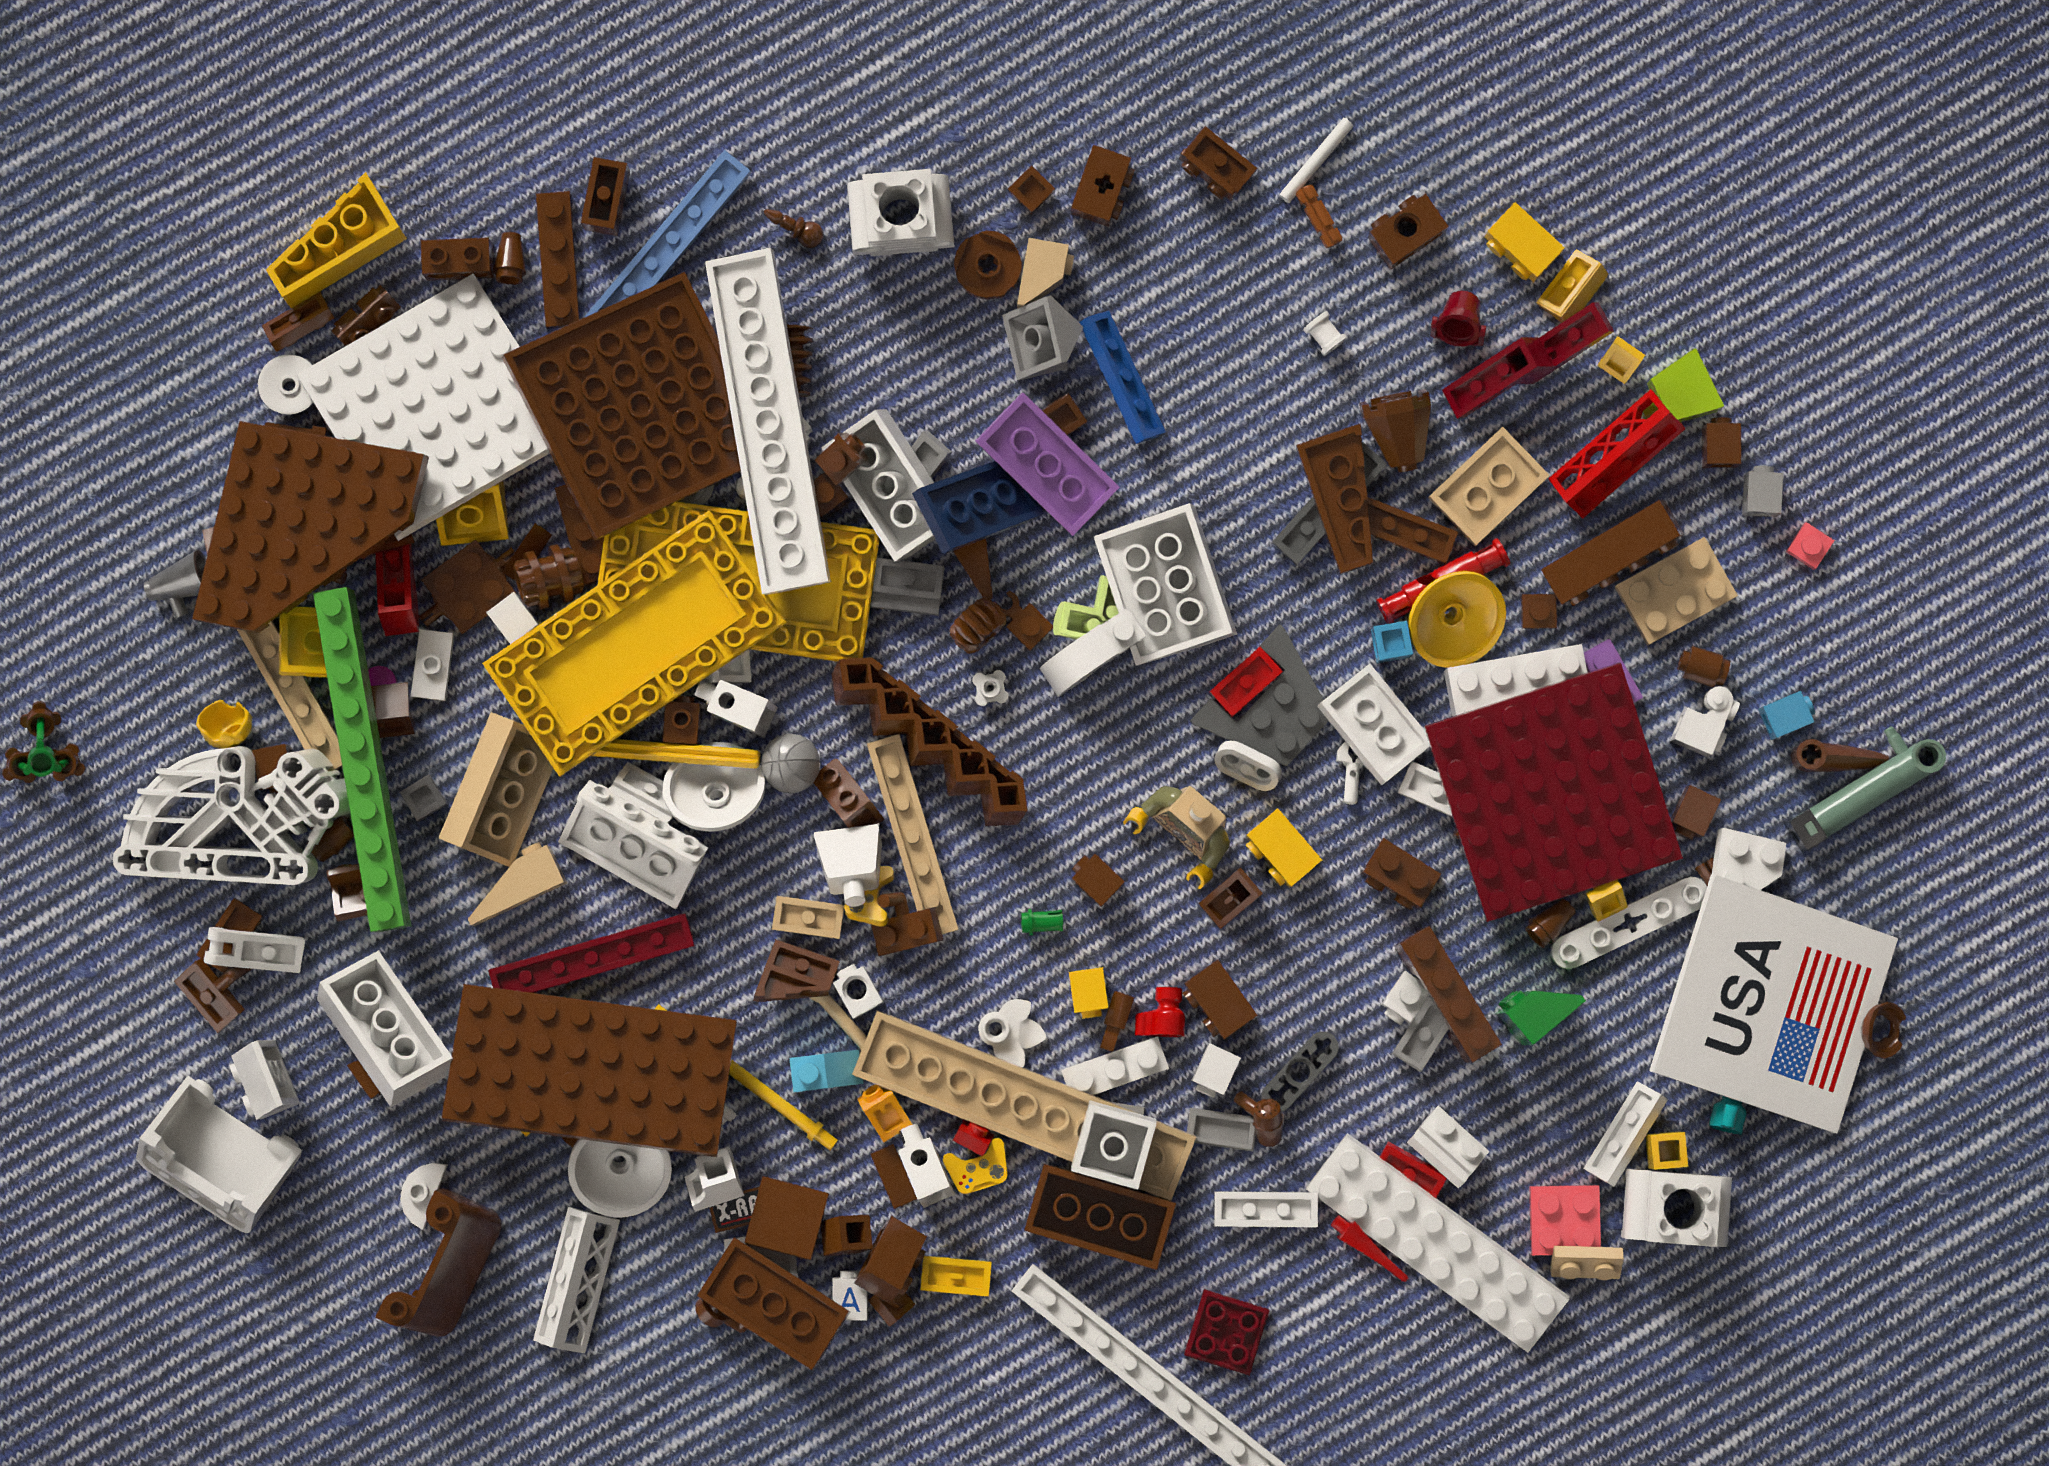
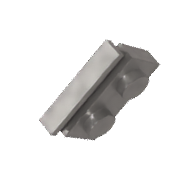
M877 558L871 608L939 616L944 566L907 561L894 562L891 559Z

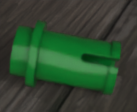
M1028 909L1027 912H1021L1022 933H1029V936H1033V932H1063L1062 909L1032 912L1031 909Z

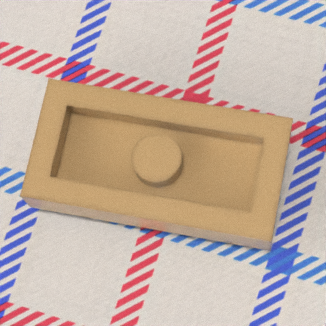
M777 896L772 930L840 939L844 905Z
M1554 1246L1550 1265L1551 1277H1563L1565 1279L1597 1278L1599 1280L1620 1279L1624 1260L1623 1248Z

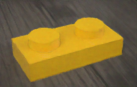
M924 1255L920 1290L989 1297L992 1262Z

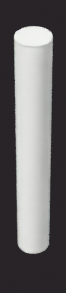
M1343 118L1282 190L1279 196L1287 203L1292 201L1296 196V192L1308 182L1354 127L1349 120Z

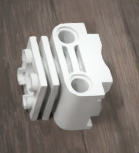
M931 169L862 174L863 180L852 181L847 184L853 256L866 254L883 256L899 253L938 251V248L954 247L948 175L931 174ZM898 199L909 200L917 206L919 212L915 219L908 224L901 226L893 225L882 217L883 210L892 201Z
M1626 1169L1622 1238L1645 1240L1648 1242L1727 1247L1732 1177ZM1684 1189L1691 1195L1694 1201L1693 1216L1688 1223L1681 1227H1673L1668 1223L1664 1214L1665 1201L1672 1192Z

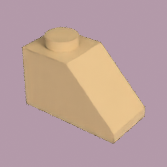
M1033 238L1028 239L1017 309L1043 298L1063 284L1064 274L1071 275L1074 255L1068 254V244Z

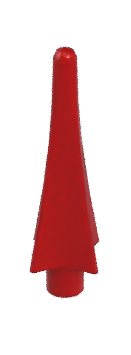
M1340 1215L1333 1220L1331 1226L1339 1232L1337 1235L1339 1240L1371 1258L1402 1282L1408 1280V1276L1375 1245L1355 1221L1347 1222Z

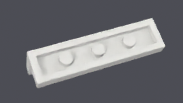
M568 1207L534 1341L552 1348L585 1354L620 1220ZM596 1222L607 1224L604 1237L596 1243L593 1238ZM594 1256L597 1262L596 1268L587 1277L584 1271L586 1261ZM585 1290L588 1295L586 1305L578 1310L575 1304L577 1295ZM576 1323L579 1328L576 1344L565 1342L568 1329Z

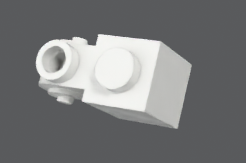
M1722 686L1714 687L1704 695V705L1709 710L1707 714L1699 713L1688 707L1682 711L1670 739L1671 742L1705 757L1711 756L1714 751L1720 752L1727 736L1726 733L1722 732L1726 719L1733 721L1740 702L1733 699L1731 692Z

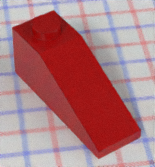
M411 544L375 553L378 615L385 636L419 632L418 600Z

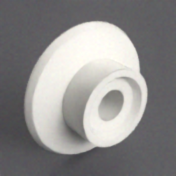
M281 355L270 360L263 367L258 379V391L263 402L270 409L281 414H296L307 409L313 401L297 374L309 368L312 364L296 355ZM288 381L295 383V388L291 391L283 389L284 384Z

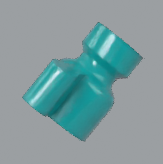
M1722 1096L1721 1101L1713 1105L1708 1126L1719 1131L1741 1135L1747 1116L1742 1102Z

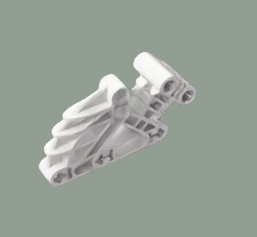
M237 746L215 749L191 755L169 768H156V773L160 775L147 788L137 789V793L141 794L131 813L123 814V819L128 821L124 829L121 846L114 852L113 865L121 874L132 876L297 885L308 882L316 876L318 871V863L315 857L310 854L314 845H318L325 830L333 825V818L350 814L345 779H335L340 774L338 770L328 772V769L333 764L322 752L316 749H306L284 754L279 759L277 768L272 773L259 778L257 783H255V756L248 747ZM234 753L241 759V767L238 771L234 770L230 764L231 756ZM215 779L214 791L192 790L198 785ZM274 786L278 793L277 795L270 793L265 796L264 800L269 806L266 809L255 797V791L260 788L266 789ZM232 787L240 793V801L237 805L233 804L229 799V792ZM181 797L211 798L193 817L167 815ZM233 819L259 849L204 845ZM163 822L184 823L165 843H156L157 835ZM305 822L308 826L314 828L307 839L309 842L303 851L287 831L291 830L295 835L307 832V828L302 824ZM129 854L133 857L147 856L146 861L135 863V861L129 860ZM230 855L263 857L270 863V873L267 876L236 874L227 867V859ZM195 858H198L200 861L213 860L212 865L201 867L199 864H195ZM296 863L298 866L303 867V873H299L298 870L284 871L285 866Z

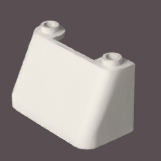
M187 1076L140 1137L136 1159L144 1169L235 1229L249 1233L295 1166L302 1150L292 1138L286 1135L281 1137L273 1136L271 1140L260 1135L214 1104L215 1098L212 1094L213 1089L203 1080H194Z

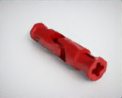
M1496 538L1492 540V545L1476 553L1471 551L1435 569L1430 574L1423 575L1401 587V591L1385 599L1381 597L1376 599V603L1386 623H1394L1395 619L1411 611L1419 594L1439 577L1458 571L1475 572L1485 576L1486 573L1502 565L1504 567L1509 566L1510 560L1503 545Z

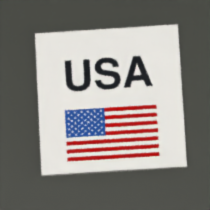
M1711 874L1649 1071L1837 1134L1865 1046L1861 1038L1862 1022L1868 1011L1878 1005L1898 938Z

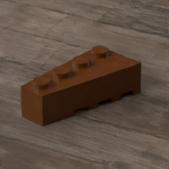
M1658 500L1542 568L1541 571L1561 605L1570 602L1573 607L1590 597L1587 591L1599 584L1601 589H1604L1619 580L1617 573L1628 567L1631 572L1637 570L1649 562L1647 556L1657 550L1662 555L1679 545L1676 539L1685 534L1666 501Z

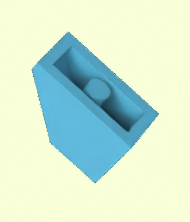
M852 1050L789 1058L793 1092L863 1084V1079L852 1075L860 1056V1051Z

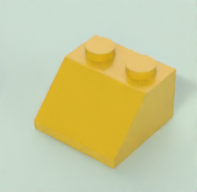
M503 481L436 519L441 546L471 543L475 539L478 542L509 539Z

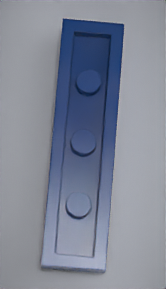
M1110 311L1088 316L1079 323L1083 326L1082 330L1094 353L1099 368L1108 383L1114 400L1135 443L1145 442L1166 433Z

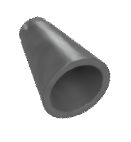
M195 550L150 578L149 581L144 582V591L150 601L168 599L175 618L188 614L182 597L198 595L206 563L204 554L199 550Z

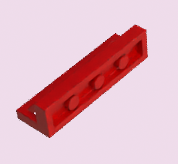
M1650 389L1549 477L1548 480L1565 502L1583 519L1686 428L1654 391ZM1654 403L1658 410L1648 419H1641L1643 411ZM1630 428L1629 434L1624 440L1615 442L1616 436L1621 430ZM1597 451H1604L1601 460L1596 464H1590L1591 457ZM1578 473L1577 480L1569 488L1565 489L1561 483L1571 474Z

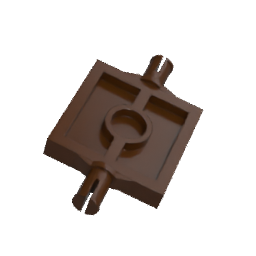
M475 539L421 579L432 594L435 603L419 615L423 621L434 613L423 623L429 627L430 624L444 615L452 620L461 634H464L488 616L487 611L511 593H516L507 581L506 575L502 572L512 556L506 561L505 559L515 552L514 549L510 547L495 559L487 554Z

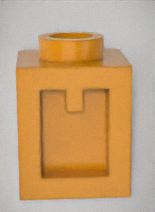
M874 1084L868 1087L863 1092V1095L857 1099L883 1143L899 1134V1131L903 1128L913 1125L892 1090Z

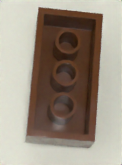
M1044 1163L1024 1231L1157 1270L1176 1203Z

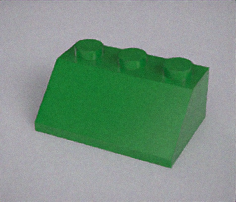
M1513 991L1498 1003L1502 1009L1496 1015L1521 1045H1534L1586 1000L1582 995Z

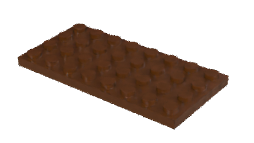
M463 984L442 1121L717 1157L737 1020Z

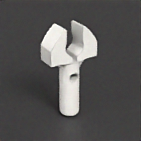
M1345 741L1337 750L1336 762H1342L1346 767L1344 802L1353 805L1358 800L1359 773L1364 763L1359 757L1355 760V763L1352 762V758L1348 754L1349 745Z

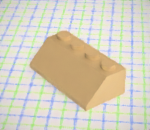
M490 713L439 835L441 840L508 867L512 865L517 857L553 770L552 765L523 724L495 713Z

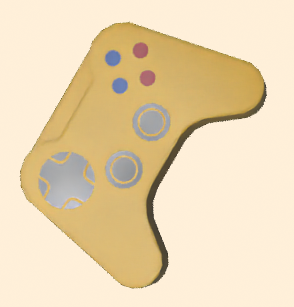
M880 866L879 886L874 890L864 891V904L856 907L844 905L845 914L849 919L880 927L888 923L887 913L878 905L877 900L881 888L894 880L892 867Z
M994 1138L991 1141L988 1151L983 1156L970 1160H962L953 1153H947L943 1156V1163L960 1193H972L1003 1183L1007 1179L1004 1142L1000 1138Z

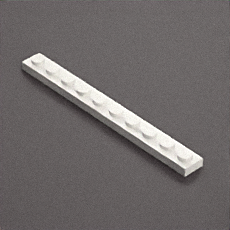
M1032 1264L1012 1289L1013 1293L1229 1465L1287 1466L1036 1265Z

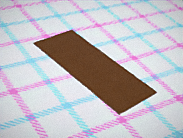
M535 523L502 572L515 581L513 572L515 561L524 559L523 554L529 551H534L536 557H538L552 534Z
M894 1144L870 1154L894 1209L917 1199Z

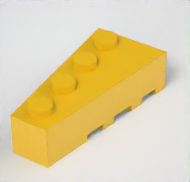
M366 172L357 180L358 183L347 194L344 193L335 201L336 205L323 218L319 217L311 225L312 228L300 240L297 239L266 269L282 298L291 309L407 239Z

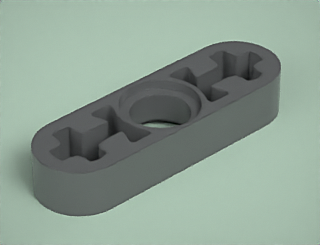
M1324 1031L1313 1034L1263 1088L1261 1100L1271 1099L1268 1094L1269 1090H1280L1284 1084L1278 1080L1284 1075L1290 1085L1298 1088L1294 1094H1292L1290 1089L1283 1094L1282 1098L1285 1100V1103L1282 1106L1280 1105L1282 1112L1287 1110L1337 1055L1339 1046L1334 1035ZM1328 1038L1331 1041L1328 1046L1331 1052L1329 1055L1321 1053L1315 1059V1061L1321 1063L1315 1069L1313 1063L1301 1055L1305 1050H1307L1309 1055H1312L1317 1049L1316 1044H1314L1315 1040L1323 1041ZM1296 1062H1303L1309 1068V1077L1303 1082H1296L1290 1076V1068Z

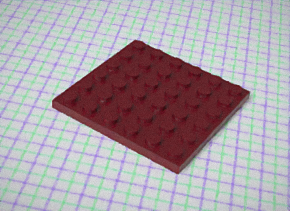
M1620 662L1424 726L1487 922L1683 858Z

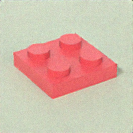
M1599 1185L1529 1186L1532 1256L1552 1255L1554 1246L1601 1247Z

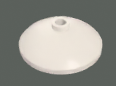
M710 742L700 745L744 749L738 745L726 742ZM673 762L667 770L663 782V796L671 815L681 824L699 831H721L744 822L757 810L765 793V777L761 765H759V768L754 769Z
M579 1139L571 1151L568 1162L569 1182L576 1197L590 1210L608 1217H629L648 1210L662 1198L671 1179V1158L669 1151ZM616 1156H623L625 1158L620 1163L615 1162L613 1159Z

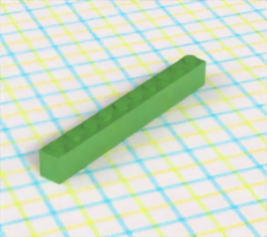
M348 587L315 592L313 596L370 932H383L411 927L355 591Z

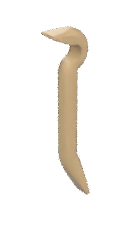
M829 994L828 996L811 997L810 999L819 1003L862 1051L867 1036Z

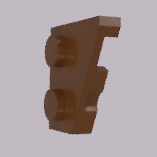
M775 939L753 1001L767 1002L828 996L840 961Z

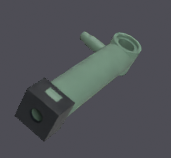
M1891 726L1884 730V733L1896 756L1784 824L1802 852L1808 851L1828 839L1832 834L1930 774L1939 771L1946 761L1944 747L1933 739H1926L1908 748L1900 734ZM1922 748L1930 750L1933 754V762L1930 766H1925L1919 761V752Z

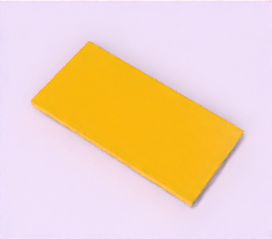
M676 502L604 536L598 585L709 510L760 583L748 511ZM821 522L831 582L768 595L787 624L749 650L838 662L839 659L863 658L880 539L874 529Z
M709 510L482 664L558 776L561 777L787 623L769 596L762 594L760 583Z

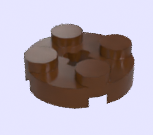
M986 230L970 238L968 237L960 244L955 254L954 268L958 283L968 294L979 299L990 300L1004 297L1016 286L1021 275L1022 262L1019 251L1009 237L996 231ZM988 256L993 257V264L998 266L995 271L990 270L988 274L983 273V268L978 265L979 261H986Z

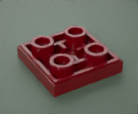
M1203 1289L1184 1355L1250 1376L1270 1310Z

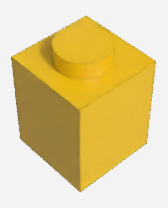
M1103 967L1069 972L1074 1013L1081 1012L1082 1019L1102 1016L1101 1009H1108Z
M1685 1132L1656 1133L1645 1136L1648 1169L1688 1167Z

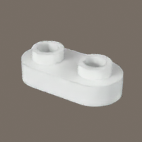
M1236 741L1222 743L1215 755V764L1221 772L1261 791L1274 789L1282 774L1280 765L1274 759Z

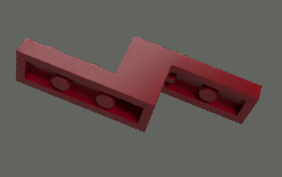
M1592 302L1539 338L1521 337L1442 389L1456 418L1464 419L1516 384H1535L1612 334L1614 330L1599 302Z

